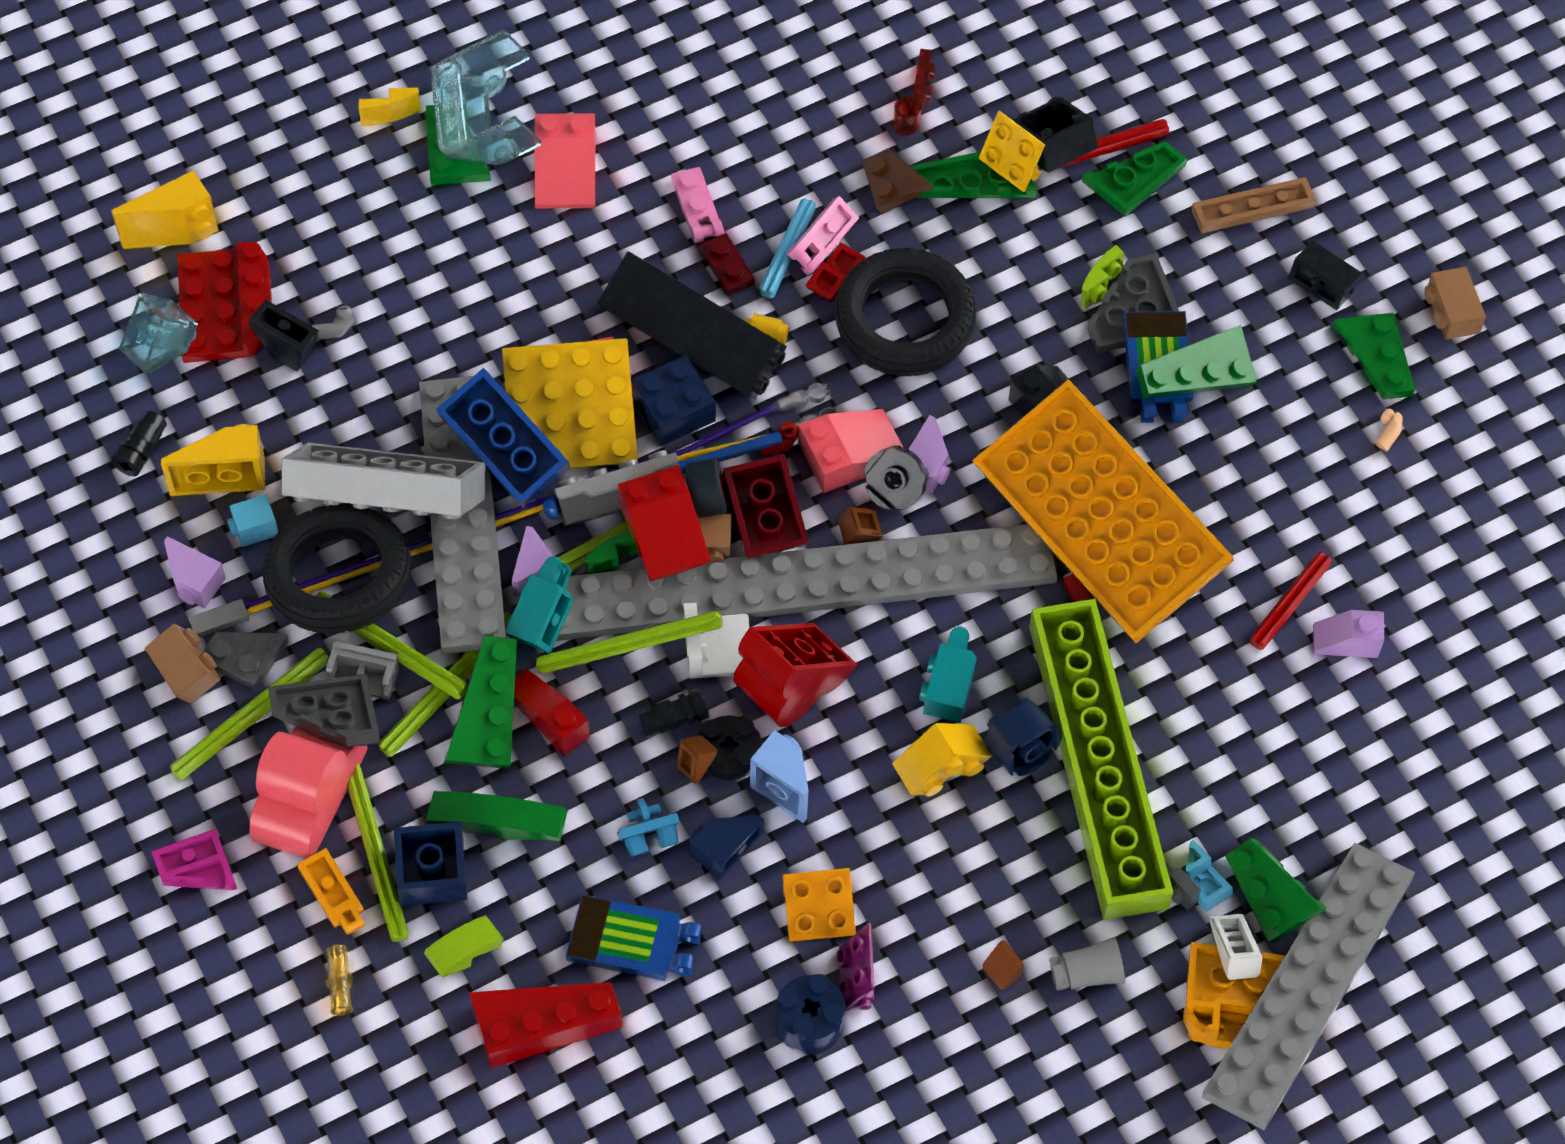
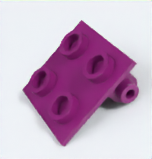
M868 923L839 947L836 961L838 967H840L841 980L838 988L844 997L845 1012L854 1004H858V1009L860 1010L871 1009V1004L875 1001L871 923Z

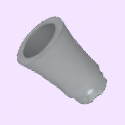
M1115 937L1079 950L1062 953V956L1049 958L1052 978L1057 991L1067 988L1073 990L1095 985L1125 983L1123 962Z

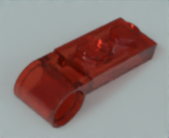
M920 48L913 96H904L895 102L893 128L901 135L908 136L918 131L924 104H930L933 86H928V80H934L936 62H931L932 50Z

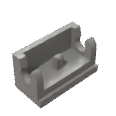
M334 640L325 671L328 673L327 679L366 674L371 696L390 700L400 670L397 654Z

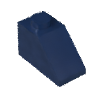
M759 815L711 819L705 827L701 825L692 833L689 839L690 856L719 879H722L764 833V819Z

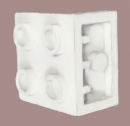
M697 602L684 603V619L698 615ZM747 614L722 616L723 626L720 629L685 637L689 679L734 675L737 666L743 659L738 653V647L744 634L749 629Z

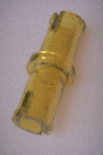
M333 945L332 948L328 947L326 949L329 974L326 976V986L330 988V1010L332 1015L345 1016L346 1009L348 1014L353 1012L350 986L353 984V975L349 973L348 947Z

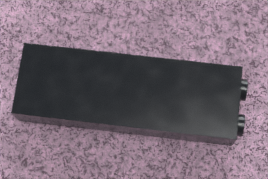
M629 251L625 254L597 302V305L679 355H687L689 360L755 400L758 395H762L766 391L770 383L768 379L774 368L777 369L782 364L786 355L784 352L787 348L786 345Z

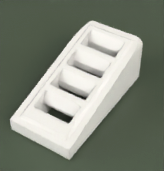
M1235 914L1210 917V925L1227 978L1235 980L1258 977L1263 957L1244 915ZM1238 929V931L1224 932V930Z

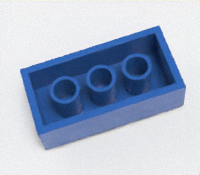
M484 368L436 409L439 417L480 462H485L486 469L523 509L570 468L569 461Z

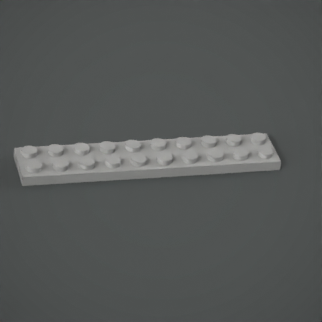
M473 376L419 382L425 456L480 462L439 417L436 411L441 404ZM485 467V500L458 519H445L442 517V514H430L442 654L478 651L484 636L506 638L491 473Z
M1354 842L1319 900L1327 909L1311 920L1306 921L1203 1090V1099L1265 1131L1411 884L1415 874L1414 871Z

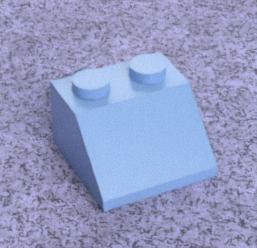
M774 730L750 759V788L804 823L807 819L809 790L802 749L794 738L786 734L781 735Z

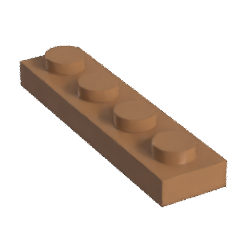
M1303 177L1195 202L1192 204L1191 210L1199 230L1203 234L1315 207L1316 199L1307 178Z

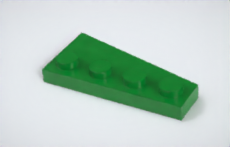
M492 636L483 637L443 763L508 769L511 766L517 639Z

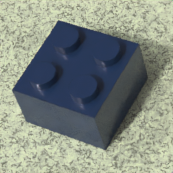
M687 355L631 380L633 402L660 446L716 421V401Z
M461 822L394 828L397 891L401 906L468 900L464 837Z

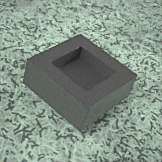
M1179 866L1169 873L1173 889L1172 900L1176 904L1181 903L1188 911L1198 903L1201 889Z

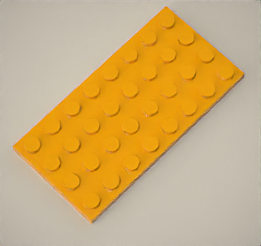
M1069 379L972 460L974 465L1135 644L1234 561L1233 556Z

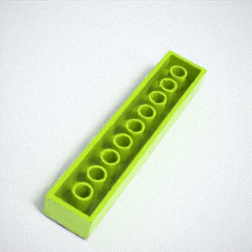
M1096 599L1032 609L1029 629L1053 723L1062 734L1059 747L1103 920L1169 909L1173 897V889Z

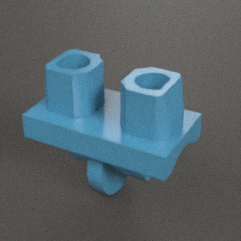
M644 798L636 801L638 810L627 812L629 822L641 819L642 823L619 829L617 832L619 842L624 841L630 856L633 857L649 851L644 836L648 833L656 831L660 848L677 844L678 831L676 825L680 821L677 813L651 820L650 816L661 813L660 806L655 804L647 807Z

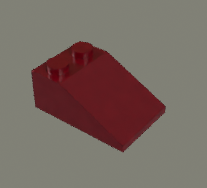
M785 454L723 468L722 475L729 508L747 559L809 545Z

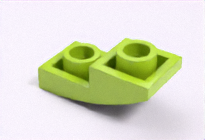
M1117 245L1108 250L1088 273L1082 287V308L1086 309L1093 303L1101 302L1108 292L1109 280L1115 279L1121 273L1124 252Z
M484 915L446 934L425 949L424 955L443 978L471 967L474 957L501 948L504 938L487 916Z

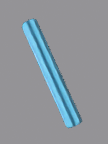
M806 198L800 200L759 287L760 296L768 299L775 297L792 261L787 255V251L805 233L815 212L816 204L814 201Z

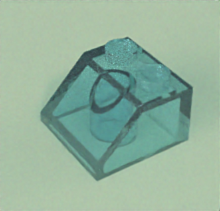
M140 293L119 350L144 373L150 374L188 351L190 343L196 336L198 323L172 300Z

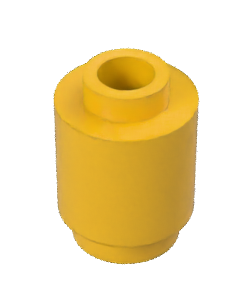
M756 313L753 314L752 319L746 318L745 321L782 344H786L789 324L783 323V320Z

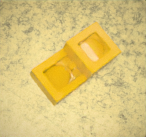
M389 88V98L359 99L361 126L394 122L421 110L419 88Z

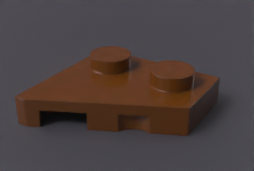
M888 148L862 161L876 208L881 214L933 189L932 185Z

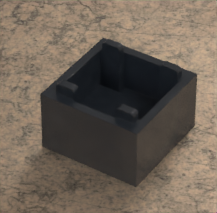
M1056 96L1047 103L1029 112H1023L1013 119L1014 122L1045 144L1037 165L1047 173L1098 148L1092 117L1062 97Z

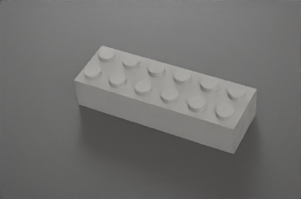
M307 443L281 458L282 496L294 497V500L298 502H308L317 499L323 500V503L326 505L351 503L354 508L358 509L377 506L382 507V510L386 512H398L403 509L411 510L412 514L418 516L437 513L442 514V517L445 519H458L485 500V462Z

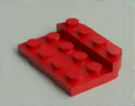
M240 241L237 242V249L177 254L181 356L183 363L245 358L257 355L256 350L264 345L248 322L265 299L272 303V276L268 258L261 249V246L256 242Z

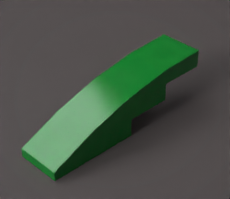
M433 791L426 821L429 824L461 822L462 829L466 833H495L502 840L560 841L568 810L560 806L498 795Z

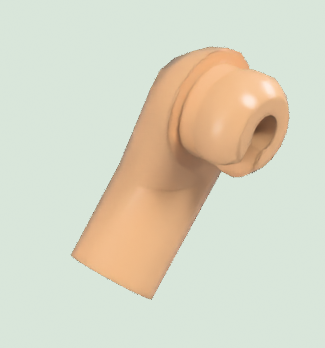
M1386 409L1380 417L1381 423L1387 426L1375 441V445L1386 452L1402 430L1403 416L1399 412L1395 413L1392 409Z

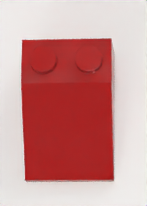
M679 465L618 484L619 505L650 582L711 563L691 495Z

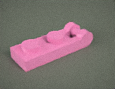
M696 167L672 173L671 181L694 243L704 242V238L714 236L715 238L724 234L722 222L716 212L701 168Z
M840 196L834 198L801 238L790 247L787 255L792 260L796 259L802 265L801 270L807 276L810 275L824 261L859 217ZM807 247L814 253L812 257L805 252Z

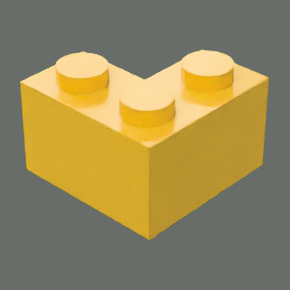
M935 723L904 751L892 765L911 795H926L929 797L940 792L943 788V783L952 776L967 775L971 777L978 774L984 768L983 764L992 757V754L973 724Z

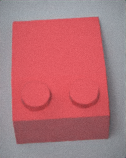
M595 113L535 114V209L595 208Z
M883 409L831 413L798 425V445L823 494L866 478V475L864 476L865 466L869 459L880 450L894 445L903 447Z

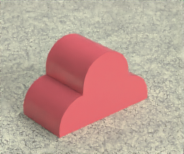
M297 726L290 734L280 731L273 735L261 755L256 773V790L259 795L254 804L250 819V836L252 841L305 859L316 854L348 790L349 779L354 774L356 765L358 763L361 764L368 750L367 745L345 747Z

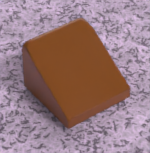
M849 507L838 518L842 538L846 545L877 540L883 537L875 509Z
M703 736L681 739L677 768L694 784L699 783L714 760L717 749Z
M1002 940L984 961L982 967L1002 991L1021 979L1024 964L1007 942Z

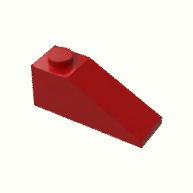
M525 669L515 677L514 704L564 757L590 738L588 719L567 697L528 669Z

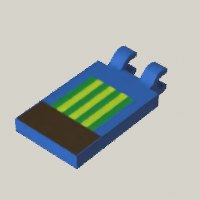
M1186 311L1125 312L1123 315L1130 403L1140 404L1141 423L1154 422V417L1157 416L1156 403H1170L1171 421L1184 422V416L1188 415L1186 402L1192 401L1193 393L1143 398L1136 368L1141 364L1189 346Z
M582 895L566 953V961L666 981L668 972L691 976L694 962H692L693 955L686 953L676 954L679 942L699 946L702 934L700 932L701 925L693 922L680 924L681 915L678 913Z

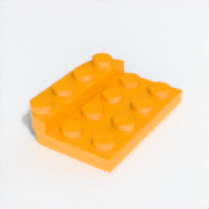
M1191 942L1185 1007L1183 1011V1021L1188 1030L1189 1038L1194 1042H1201L1208 1046L1229 1049L1286 955L1260 952L1263 958L1258 977L1229 980L1223 969L1217 945Z

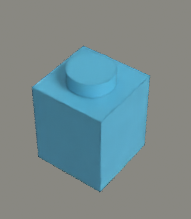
M266 494L229 506L232 518L227 519V523L232 537L239 536L242 547L273 538L278 533L276 520Z

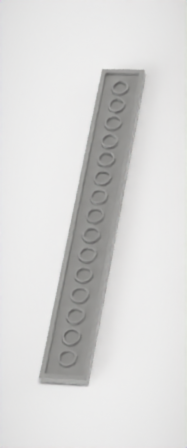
M1028 524L777 552L747 559L746 556L725 558L724 562H711L650 582L645 568L576 575L569 577L570 580L565 589L571 593L573 604L556 641L629 633L684 619V603L697 602L698 615L719 611L721 616L747 614L750 619L1053 584L1057 582V573L1052 550Z

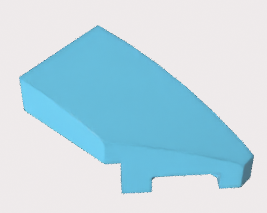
M1192 840L1189 844V856L1185 873L1201 889L1198 904L1207 912L1232 896L1233 887L1212 867L1211 857L1195 840Z

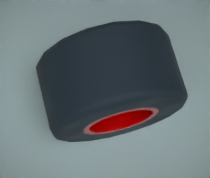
M712 458L688 463L686 465L687 486L697 517L727 514V495L718 460Z

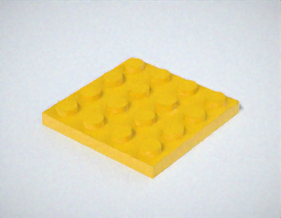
M627 338L502 348L506 393L569 461V469L618 466V464L632 459H636L638 463Z

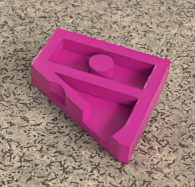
M216 829L151 851L163 886L230 891L237 889Z

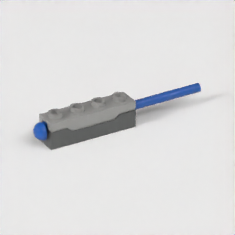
M779 431L684 461L678 460L676 452L667 455V451L662 450L648 455L649 460L637 463L636 459L620 463L618 464L619 469L607 473L606 468L588 473V479L577 482L576 477L558 482L559 488H555L552 493L553 496H549L544 501L543 511L550 519L557 520L560 516L564 529L622 511L618 498L619 483L679 465L683 475L686 473V465L688 463L712 458L717 459L720 463L781 444L782 438Z

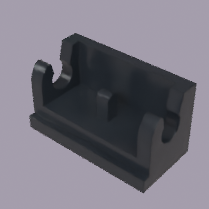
M1312 241L1295 257L1288 279L1337 311L1354 293L1355 289H1353V286L1359 282L1363 273L1315 241Z

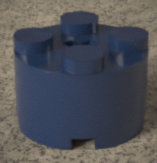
M1027 697L1021 699L1015 707L1004 714L997 713L991 717L987 723L989 731L985 738V744L1010 775L1013 776V772H1016L1018 776H1024L1041 767L1049 759L1046 753L1051 747L1055 751L1061 743L1062 734L1039 706Z
M823 974L804 975L788 982L778 993L776 1004V1029L783 1043L791 1049L795 1048L804 1051L805 1054H819L829 1050L836 1044L842 1033L845 1019V1001L839 988Z

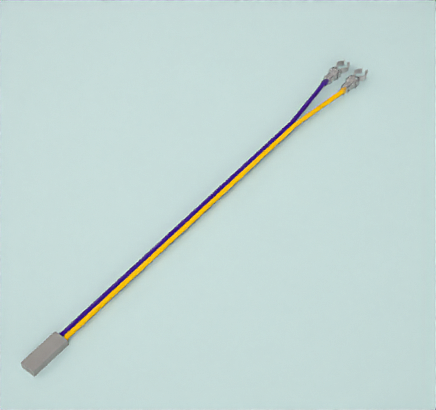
M814 383L809 386L808 391L795 390L788 396L777 399L769 407L672 453L676 452L678 460L684 461L758 438L753 437L693 451L771 412L783 413L791 409L799 410L806 407L809 401L821 403L825 400L826 395H830V390H826L821 398H814L812 396L807 398V396L814 388L825 390L827 383L825 385ZM830 407L824 408L820 416L825 413H839V407L836 410ZM809 414L794 423L798 426L820 416ZM549 496L530 502L524 509L519 506L496 514V527L543 511V503ZM432 537L408 545L411 557L433 550ZM377 556L303 582L297 586L304 592L311 593L379 569L382 558ZM268 596L250 602H243L242 599L188 617L192 630L201 638L249 621V616L252 613L272 607L273 605Z

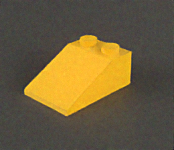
M194 170L111 210L123 249L193 244L199 240L207 239L213 233L219 231L211 196Z
M238 424L233 427H224L161 458V466L170 496L265 490V456L257 425Z

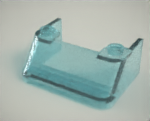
M504 29L441 60L431 72L438 147L450 159L501 165L542 145L541 140L516 116L491 127L488 99L499 94L504 89L507 80V70L530 59V54Z

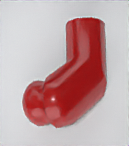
M793 422L783 423L778 429L782 443L761 449V457L790 450L798 438V426Z

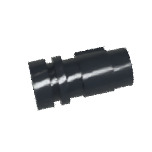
M146 411L129 434L128 440L122 441L119 449L116 450L111 458L112 464L120 472L128 476H138L149 459L148 453L152 451L167 426V422L161 415L153 411Z
M699 688L688 691L687 696L684 693L680 694L678 699L671 702L667 699L651 705L650 710L638 714L647 738L674 730L686 723L690 726L695 724L694 720L696 719L700 722L710 718Z

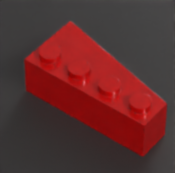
M611 982L469 992L471 1007L491 1069L623 1028L622 1013Z

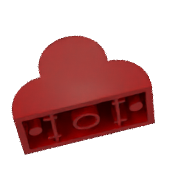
M815 623L749 627L738 647V653L743 659L734 672L733 682L779 727H786L804 716L820 696L833 691L842 684L858 664Z

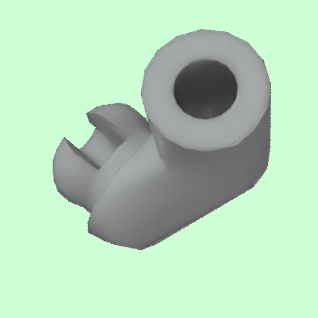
M340 306L336 309L337 317L332 323L314 325V328L319 330L316 340L342 337L354 324L355 316L352 314V308Z

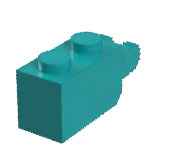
M556 556L546 559L537 576L530 574L527 583L521 590L518 604L508 619L505 630L506 634L512 639H517L518 643L548 654L551 653L573 604L571 593L565 590L570 580L569 577H571L572 569L567 564L561 562Z
M954 627L950 632L947 645L940 643L937 655L931 653L927 672L932 673L929 683L923 682L919 700L924 701L923 714L958 723L962 721L977 659L971 650H967L969 633L966 627Z

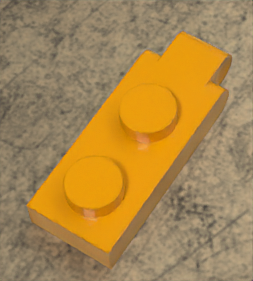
M327 848L297 864L299 872L334 928L341 925L345 934L349 935L365 926L360 916L364 912V908Z

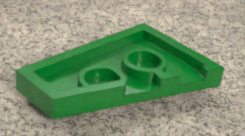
M456 104L425 105L431 185L491 181L490 173Z
M1164 141L1135 153L1133 158L1120 163L1115 161L1107 164L1106 169L1093 173V171L1085 173L1082 176V182L1126 217L1186 166L1187 158Z
M1394 312L1334 319L1332 327L1337 334L1343 336L1347 342L1348 350L1352 356L1356 355L1364 367L1363 372L1383 400L1414 395L1415 387Z
M1250 838L1225 855L1268 942H1278L1305 924L1306 921L1311 920L1327 909L1319 900H1315L1306 891L1307 888L1299 880H1295L1283 868L1284 865L1257 839Z

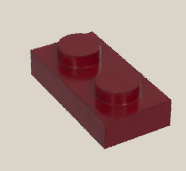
M727 233L699 244L701 255L727 296L755 284V277Z

